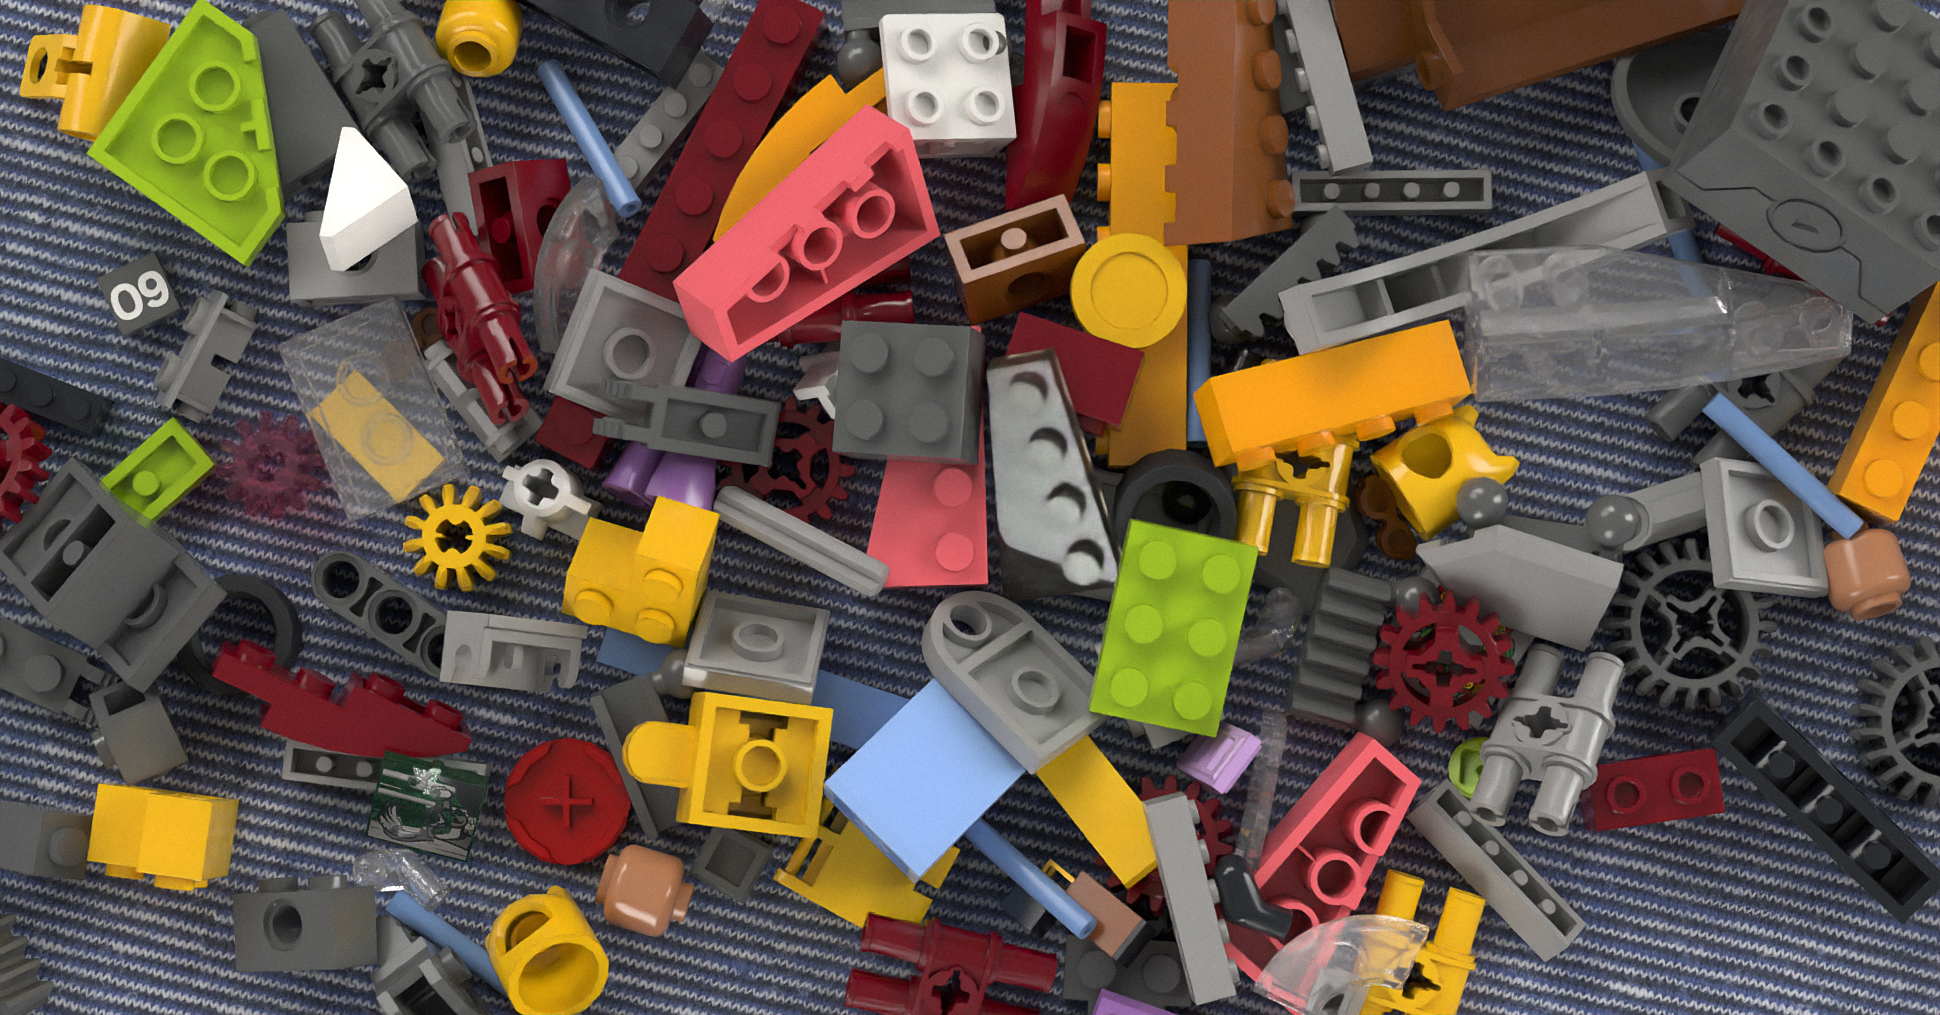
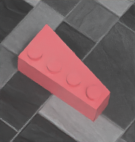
M866 104L673 281V285L690 333L732 363L939 237L940 231L910 129Z
M972 326V328L981 332V326ZM983 397L977 465L887 460L866 553L885 563L890 569L888 579L882 590L988 587Z
M1361 732L1355 734L1247 859L1262 900L1293 911L1291 926L1285 939L1280 941L1231 924L1224 918L1219 903L1214 904L1217 919L1224 918L1229 933L1230 942L1224 944L1227 957L1229 959L1234 958L1236 965L1293 1015L1303 1014L1309 1001L1308 995L1321 970L1326 969L1337 946L1335 943L1351 911L1357 909L1367 889L1364 886L1379 857L1384 856L1422 782L1379 742Z

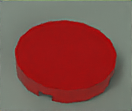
M574 738L542 742L521 756L507 778L504 792V812L507 827L521 848L541 861L567 866L592 861L614 847L628 826L632 807L631 799L613 755L594 742Z

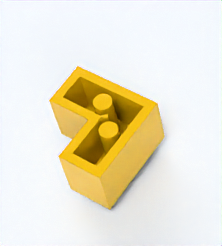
M658 495L644 532L590 517L566 575L561 613L577 617L591 625H604L634 634L651 643H664L677 648H685L706 590L720 514Z
M98 783L87 861L106 863L105 875L142 880L145 873L155 874L154 886L183 891H194V888H207L209 879L228 876L239 800L134 785L128 787L127 784Z

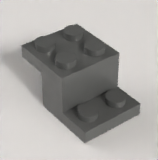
M71 456L38 495L40 499L37 504H31L22 514V521L18 524L15 523L0 540V569L47 621L97 650L126 684L144 694L199 627L210 617L228 593L167 530L118 499L89 467Z

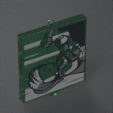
M385 750L365 836L408 847L414 854H420L424 851L467 863L490 777L445 766L444 762L440 759H434L432 762Z

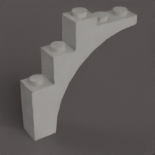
M1665 167L1644 171L1559 205L1440 246L1349 273L1299 284L1278 294L1285 311L1284 322L1286 329L1295 340L1299 355L1407 330L1443 315L1474 309L1535 284L1572 276L1697 226L1688 201L1661 183L1668 168Z

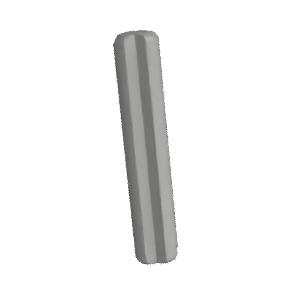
M724 486L714 502L712 512L719 513V519L865 596H877L888 579L890 569L885 563L736 486Z

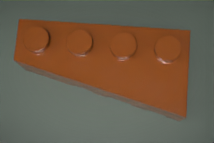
M1168 0L1167 66L1174 73H1178V87L1173 90L1170 101H1166V126L1173 128L1177 133L1176 164L1165 165V192L1176 193L1175 222L1164 223V246L1228 242L1293 228L1292 214L1295 208V193L1292 184L1288 181L1285 154L1289 142L1287 123L1281 114L1279 85L1282 80V64L1278 54L1275 52L1272 25L1276 13L1275 0Z

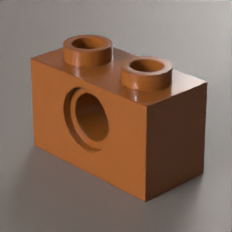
M1064 194L943 234L951 278L971 326L1070 293L1073 271L1080 258L1086 252L1084 238Z

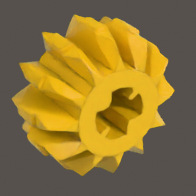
M446 484L442 488L444 506L441 507L434 498L427 494H424L419 499L421 507L430 514L426 521L416 516H407L405 525L414 530L422 531V538L410 539L404 542L403 548L406 553L417 554L426 552V555L416 563L413 570L418 576L423 577L438 567L435 576V588L447 590L456 572L461 590L471 592L474 590L475 585L473 569H476L485 580L492 582L498 575L495 569L487 562L489 556L492 555L506 561L510 559L511 551L505 547L494 545V538L511 535L513 533V526L510 523L504 522L492 525L489 523L503 509V505L496 499L487 502L478 510L482 499V489L471 485L465 492L460 504L459 493L456 487L452 484ZM454 524L463 529L471 527L473 535L465 537L472 541L467 551L463 552L455 548L446 549L444 541H450L451 537L446 536L445 533L450 525Z

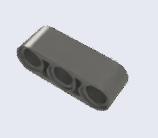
M332 551L323 555L315 563L311 572V587L315 596L323 604L427 674L440 679L441 665L436 659L435 651L438 642L445 636L446 611L360 555L348 551ZM351 563L359 573L358 588L351 596L338 598L333 593L330 585L332 573L338 566ZM403 598L411 606L413 619L410 626L404 632L393 634L384 625L383 612L391 601Z

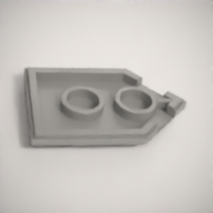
M1499 524L1475 530L1473 538L1446 544L1443 539L1419 544L1416 550L1445 591L1453 590L1456 606L1464 607L1465 603L1472 596L1479 598L1478 616L1480 618L1496 611L1500 616V625L1583 652L1617 590L1624 567L1623 564Z

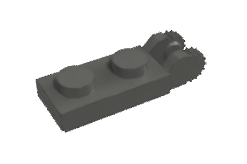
M601 378L599 393L606 394L608 398L623 401L633 399L648 403L644 426L625 422L623 419L605 416L602 419L594 418L592 433L641 442V446L650 449L770 467L781 403L773 400L651 381L650 386L624 380Z
M0 615V688L60 716L69 715L99 729L92 705L75 699L83 680L86 678L104 689L123 679L118 674L93 663V657Z

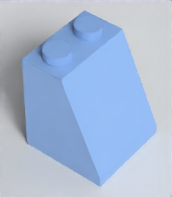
M933 678L824 783L823 794L904 875L916 884L1024 774L1026 769Z

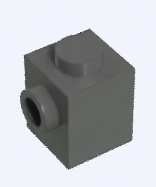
M122 680L89 695L100 729L91 733L95 748L106 769L117 764L128 787L145 779L159 778L171 771L173 767L189 761L178 728L155 681L144 694Z
M0 800V868L32 876L84 880L93 816L48 805Z

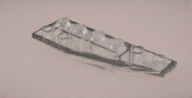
M1598 244L1466 251L1464 369L1476 402L1607 396L1732 381L1794 369L1851 355L1854 313L1807 282Z

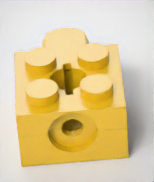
M694 692L691 699L688 725L648 721L635 726L626 736L622 747L623 763L628 773L640 782L680 788L676 813L677 822L817 839L833 709L710 692Z

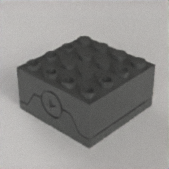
M1746 0L1661 183L1870 325L1874 324L1886 316V314H1889L1940 280V21L1911 0Z

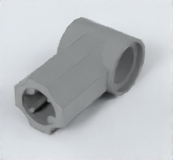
M1701 471L1629 494H1617L1631 501L1639 515L1637 532L1630 541L1624 544L1622 557L1632 551L1707 528ZM1586 517L1583 526H1586Z

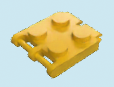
M834 766L828 777L830 778L839 768ZM825 796L821 803L817 838L823 841L802 879L796 875L816 839L802 837L785 870L779 867L773 879L860 928H863L868 911L921 923L933 900L914 890L913 888L916 884L904 875L840 810L830 828L824 826L834 807V804ZM953 845L920 880L940 889L961 849Z

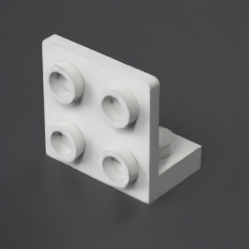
M999 13L887 14L880 19L879 31L888 117L910 129L918 158L993 157L1017 138L1007 45L1004 52L994 55L999 47V38L996 31L1001 32L1006 39L1003 15ZM984 36L988 38L990 43L988 51L983 45Z

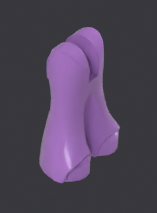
M702 342L685 386L737 395L746 369L747 353L731 363ZM630 441L601 485L611 496L652 511L658 495L712 511L714 502L717 499L715 484L717 459L650 449L641 446V442Z

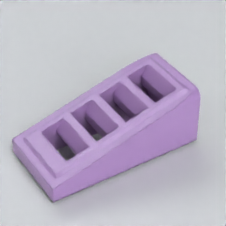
M1220 721L1217 737L1197 734L1177 760L1176 767L1190 780L1201 784L1202 789L1211 796L1227 794L1262 748L1260 745L1262 741L1249 732Z

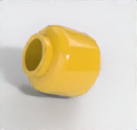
M446 0L435 33L436 47L442 59L448 60L452 69L456 72L470 77L488 78L501 74L513 63L524 27L522 9L516 0Z

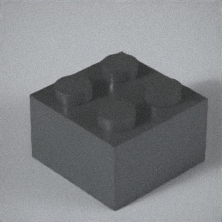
M842 320L832 451L858 459L977 465L987 336L969 326Z

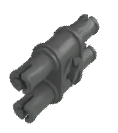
M354 0L372 30L370 39L364 45L348 23L343 11L336 13L335 10L321 14L312 21L308 32L316 40L333 70L331 78L334 89L339 94H344L360 120V131L371 142H378L399 174L398 176L405 184L408 181L411 184L425 179L436 169L438 163L431 156L412 123L414 114L419 110V107L427 116L438 134L437 137L443 144L447 142L449 144L460 142L468 137L477 127L476 120L470 115L451 83L453 69L448 60L441 59L423 31L424 23L421 17L412 11L405 10L399 0Z
M1778 281L1740 319L1737 317H1732L1730 320L1726 319L1721 325L1722 331L1692 361L1685 360L1682 363V369L1679 371L1681 379L1644 416V420L1665 441L1672 442L1702 412L1706 403L1717 392H1720L1768 436L1773 438L1802 408L1808 409L1813 404V399L1815 398L1813 390L1851 352V349L1835 331L1824 326L1786 364L1778 362L1769 353L1768 344L1806 306L1802 298L1784 282ZM1752 371L1757 377L1752 388L1758 395L1753 393L1742 397L1737 391L1742 384V380L1737 374L1743 375ZM1721 428L1689 461V464L1695 472L1701 471L1700 464L1711 458L1718 457L1744 461L1750 453Z

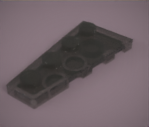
M1048 348L993 358L986 371L1003 597L1011 602L1114 587L1122 552L1055 349Z

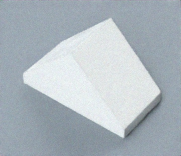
M342 127L319 234L331 271L347 270L418 222L408 186L357 129L352 127Z

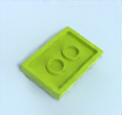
M1129 518L1087 708L1089 711L1216 738L1259 547L1253 544Z

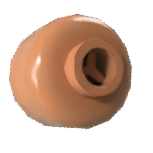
M1866 521L1849 539L1843 538L1836 530H1833L1830 533L1832 542L1826 545L1823 551L1830 591L1827 595L1832 607L1838 612L1851 613L1856 621L1873 619L1898 609L1903 604L1901 596L1911 586V577L1895 534L1885 529H1869Z
M632 844L625 847L619 856L609 854L598 886L595 903L604 905L603 914L608 923L648 936L658 937L668 929L671 919L684 922L695 885L683 882L685 866L680 858Z

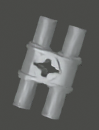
M1545 644L1529 646L1514 688L1508 690L1509 694L1506 699L1499 698V715L1489 740L1484 741L1479 750L1483 769L1473 796L1467 806L1468 810H1471L1470 815L1476 821L1490 826L1504 825L1520 781L1524 779L1542 781L1528 816L1529 820H1532L1531 825L1537 831L1547 835H1566L1580 793L1596 781L1598 776L1596 764L1606 737H1610L1616 727L1614 714L1611 709L1626 668H1623V662L1618 657L1605 652L1590 653L1574 697L1563 698L1553 696L1566 664L1565 660H1563V654L1558 649Z

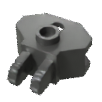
M384 914L383 916L376 917L378 965L380 968L369 976L375 984L377 999L375 1004L382 1015H452L454 1013L458 1015H489L488 1007L476 989L467 980L471 977L470 970L451 946L447 945L441 950L424 937L420 936L417 938V934L407 926L404 927L393 916Z

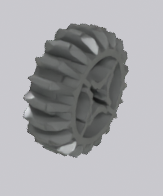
M1685 539L1682 541L1678 559L1675 549L1670 542L1660 543L1656 546L1659 565L1656 564L1651 556L1642 552L1634 557L1635 566L1642 575L1640 578L1633 572L1623 570L1620 585L1629 592L1627 596L1615 593L1609 603V606L1621 609L1620 617L1603 618L1600 624L1604 630L1619 629L1621 641L1607 643L1604 645V651L1609 654H1619L1625 651L1628 660L1623 662V668H1626L1624 678L1632 675L1637 670L1641 673L1632 689L1633 693L1637 696L1646 695L1655 684L1658 685L1655 695L1656 706L1668 708L1677 691L1678 702L1682 712H1693L1695 710L1698 692L1708 709L1718 708L1721 706L1719 686L1731 698H1739L1744 694L1742 684L1736 676L1737 673L1751 681L1759 680L1762 676L1759 667L1749 659L1751 655L1759 658H1770L1773 654L1772 647L1768 644L1757 642L1759 633L1765 634L1777 631V623L1775 621H1759L1758 610L1767 609L1774 605L1773 598L1771 596H1762L1753 599L1750 591L1714 587L1709 544L1704 550L1701 559H1699V546L1696 539ZM1680 572L1692 573L1709 579L1703 590L1696 591L1687 602H1683L1671 594L1664 595L1655 586L1664 578ZM1724 594L1728 597L1736 618V636L1733 646L1729 644L1731 639L1720 630L1717 623V613L1725 601L1722 598ZM1643 604L1649 608L1647 612L1658 621L1661 629L1660 639L1653 649L1655 652L1653 657L1646 650L1640 631V616ZM1697 611L1696 614L1699 616L1700 622L1694 625L1701 626L1699 634L1701 637H1684L1679 641L1681 637L1677 629L1682 626L1676 625V618L1678 616L1676 614L1685 615ZM1690 649H1696L1705 656H1713L1722 663L1711 673L1696 679L1682 678L1667 672L1673 662L1681 660Z
M1921 636L1915 638L1914 654L1904 643L1891 647V656L1895 666L1882 658L1875 659L1870 666L1873 672L1881 680L1879 683L1867 679L1858 681L1856 688L1862 694L1871 698L1869 705L1852 704L1850 706L1849 712L1851 715L1866 717V728L1852 730L1850 737L1852 741H1870L1872 748L1862 752L1858 760L1864 766L1882 762L1883 765L1878 769L1873 778V781L1878 786H1887L1898 778L1894 789V797L1896 799L1908 801L1917 791L1919 806L1934 808L1940 795V775H1932L1918 769L1901 753L1909 748H1918L1926 744L1932 748L1938 759H1940V733H1919L1928 728L1927 719L1934 718L1929 714L1930 711H1940V688L1937 684H1930L1923 672L1932 668L1940 669V641L1936 649L1929 636ZM1906 684L1909 690L1904 695L1909 705V714L1906 721L1892 731L1891 718L1893 706L1899 692Z

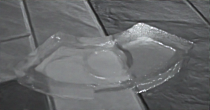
M584 177L578 182L557 208L544 235L535 270L533 294L535 326L542 352L557 353L590 268L600 269V264L606 250L620 235L602 178Z
M1267 708L1263 709L1257 738L1262 741L1260 744L1262 748L1251 762L1233 853L1245 858L1250 864L1253 873L1254 869L1258 870L1287 735L1288 717H1285L1286 713Z
M1355 915L1325 922L1298 935L1286 944L1263 969L1254 984V992L1302 1015H1318L1328 1000L1352 987L1380 985L1401 991L1429 934L1430 927L1412 920L1387 915Z

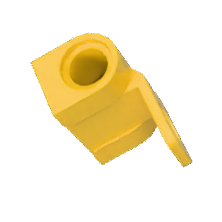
M86 4L83 6L77 35H35L31 39L20 87V95L29 99L56 98L63 100L57 130L76 138L95 142L167 43L171 25L116 8ZM47 53V66L42 78L38 81L40 63Z

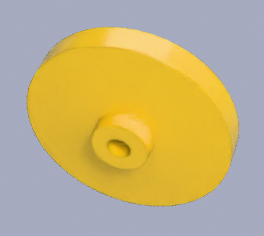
M1119 233L1098 241L1080 258L1071 278L1070 300L1076 319L1088 334L1134 349H1141L1160 341L1177 325L1186 305L1187 282L1180 262L1163 243L1143 234Z

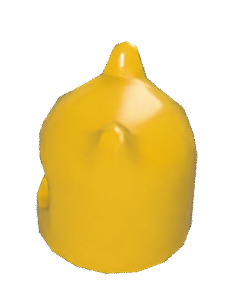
M1471 405L1454 409L1455 415L1421 427L1416 425L1370 455L1371 463L1378 478L1385 480L1391 488L1396 501V507L1424 541H1428L1461 519L1456 509V495L1459 488L1467 480L1478 476H1486L1503 485L1515 474L1520 462L1514 456H1502L1493 453L1481 434L1474 428L1479 413Z
M556 885L550 887L547 894H529L508 905L492 924L491 933L485 939L489 961L515 1010L522 1015H574L587 1009L601 994L608 979L609 960L601 944L569 892Z

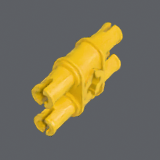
M1265 359V360L1261 361V365L1268 364V363H1272V362H1276V361H1280V360H1276V359ZM1352 433L1334 437L1336 441L1334 447L1308 456L1298 455L1299 462L1308 464V468L1313 469H1308L1296 477L1293 476V466L1283 463V459L1280 458H1284L1297 450V448L1276 452V461L1266 466L1240 472L1238 470L1237 476H1233L1231 485L1234 486L1233 492L1239 494L1236 508L1237 523L1234 541L1258 546V556L1268 554L1276 501L1283 499L1293 500L1301 508L1291 562L1314 568L1330 567L1338 513H1344L1346 507H1349L1350 498L1346 496L1353 452L1358 451L1360 444L1357 441V435Z
M1388 869L1372 923L1365 922L1364 927H1361L1358 933L1362 936V940L1351 975L1371 986L1359 1015H1384L1385 1012H1392V1009L1405 1012L1404 1015H1456L1469 971L1475 970L1477 965L1474 962L1476 956L1470 952L1486 899L1482 896L1450 887L1434 941H1427L1426 945L1414 942V937L1409 935V931L1425 881L1408 873ZM1415 962L1416 968L1431 983L1422 981V983L1411 982L1408 985L1407 991H1403L1401 983L1396 977L1389 974L1387 970L1394 972L1397 969L1407 971L1411 963Z

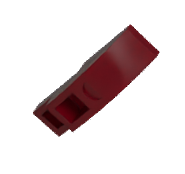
M1026 0L1024 83L1012 87L1017 138L1007 145L1006 212H1011L1061 194L1065 195L1070 205L1075 194L1095 127L1106 51L1107 24L1091 19V0Z
M242 639L239 646L223 640L212 661L213 677L265 700L259 712L260 727L298 742L326 750L360 756L418 758L465 752L472 741L468 725L462 723L464 714L459 710L436 699H429L427 705H423L404 696L406 691L404 685L378 672L372 671L369 678L352 672L340 694L333 691L336 683L327 676L306 667H301L298 674L274 663L277 655L272 651L249 640Z

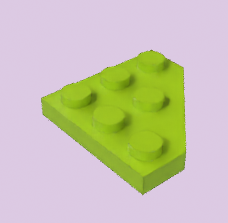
M197 0L86 154L249 268L286 217L258 39L250 31L206 0Z

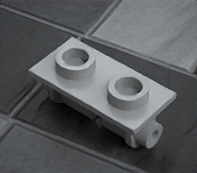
M212 289L208 299L199 296L192 305L183 324V330L190 334L178 356L170 353L165 358L153 384L155 388L160 390L155 399L157 403L171 409L177 398L182 401L177 413L199 424L205 413L212 415L231 375L210 365L214 355L218 354L237 364L254 330L258 326L252 322L258 312L256 309L235 299L230 310L223 306L229 295Z
M445 339L439 340L424 352L427 359L421 365L498 464L539 431L544 420L530 402L528 412L521 419L510 423L504 408H502L501 410L506 418L505 423L501 425L493 424L488 417V411L476 385L469 383L459 375L457 357L452 346L449 347Z

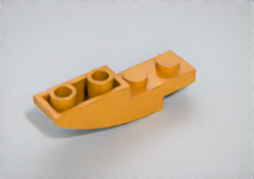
M883 67L847 94L844 93L832 75L829 74L807 92L775 124L756 148L737 178L722 210L713 237L714 243L866 104L888 116Z

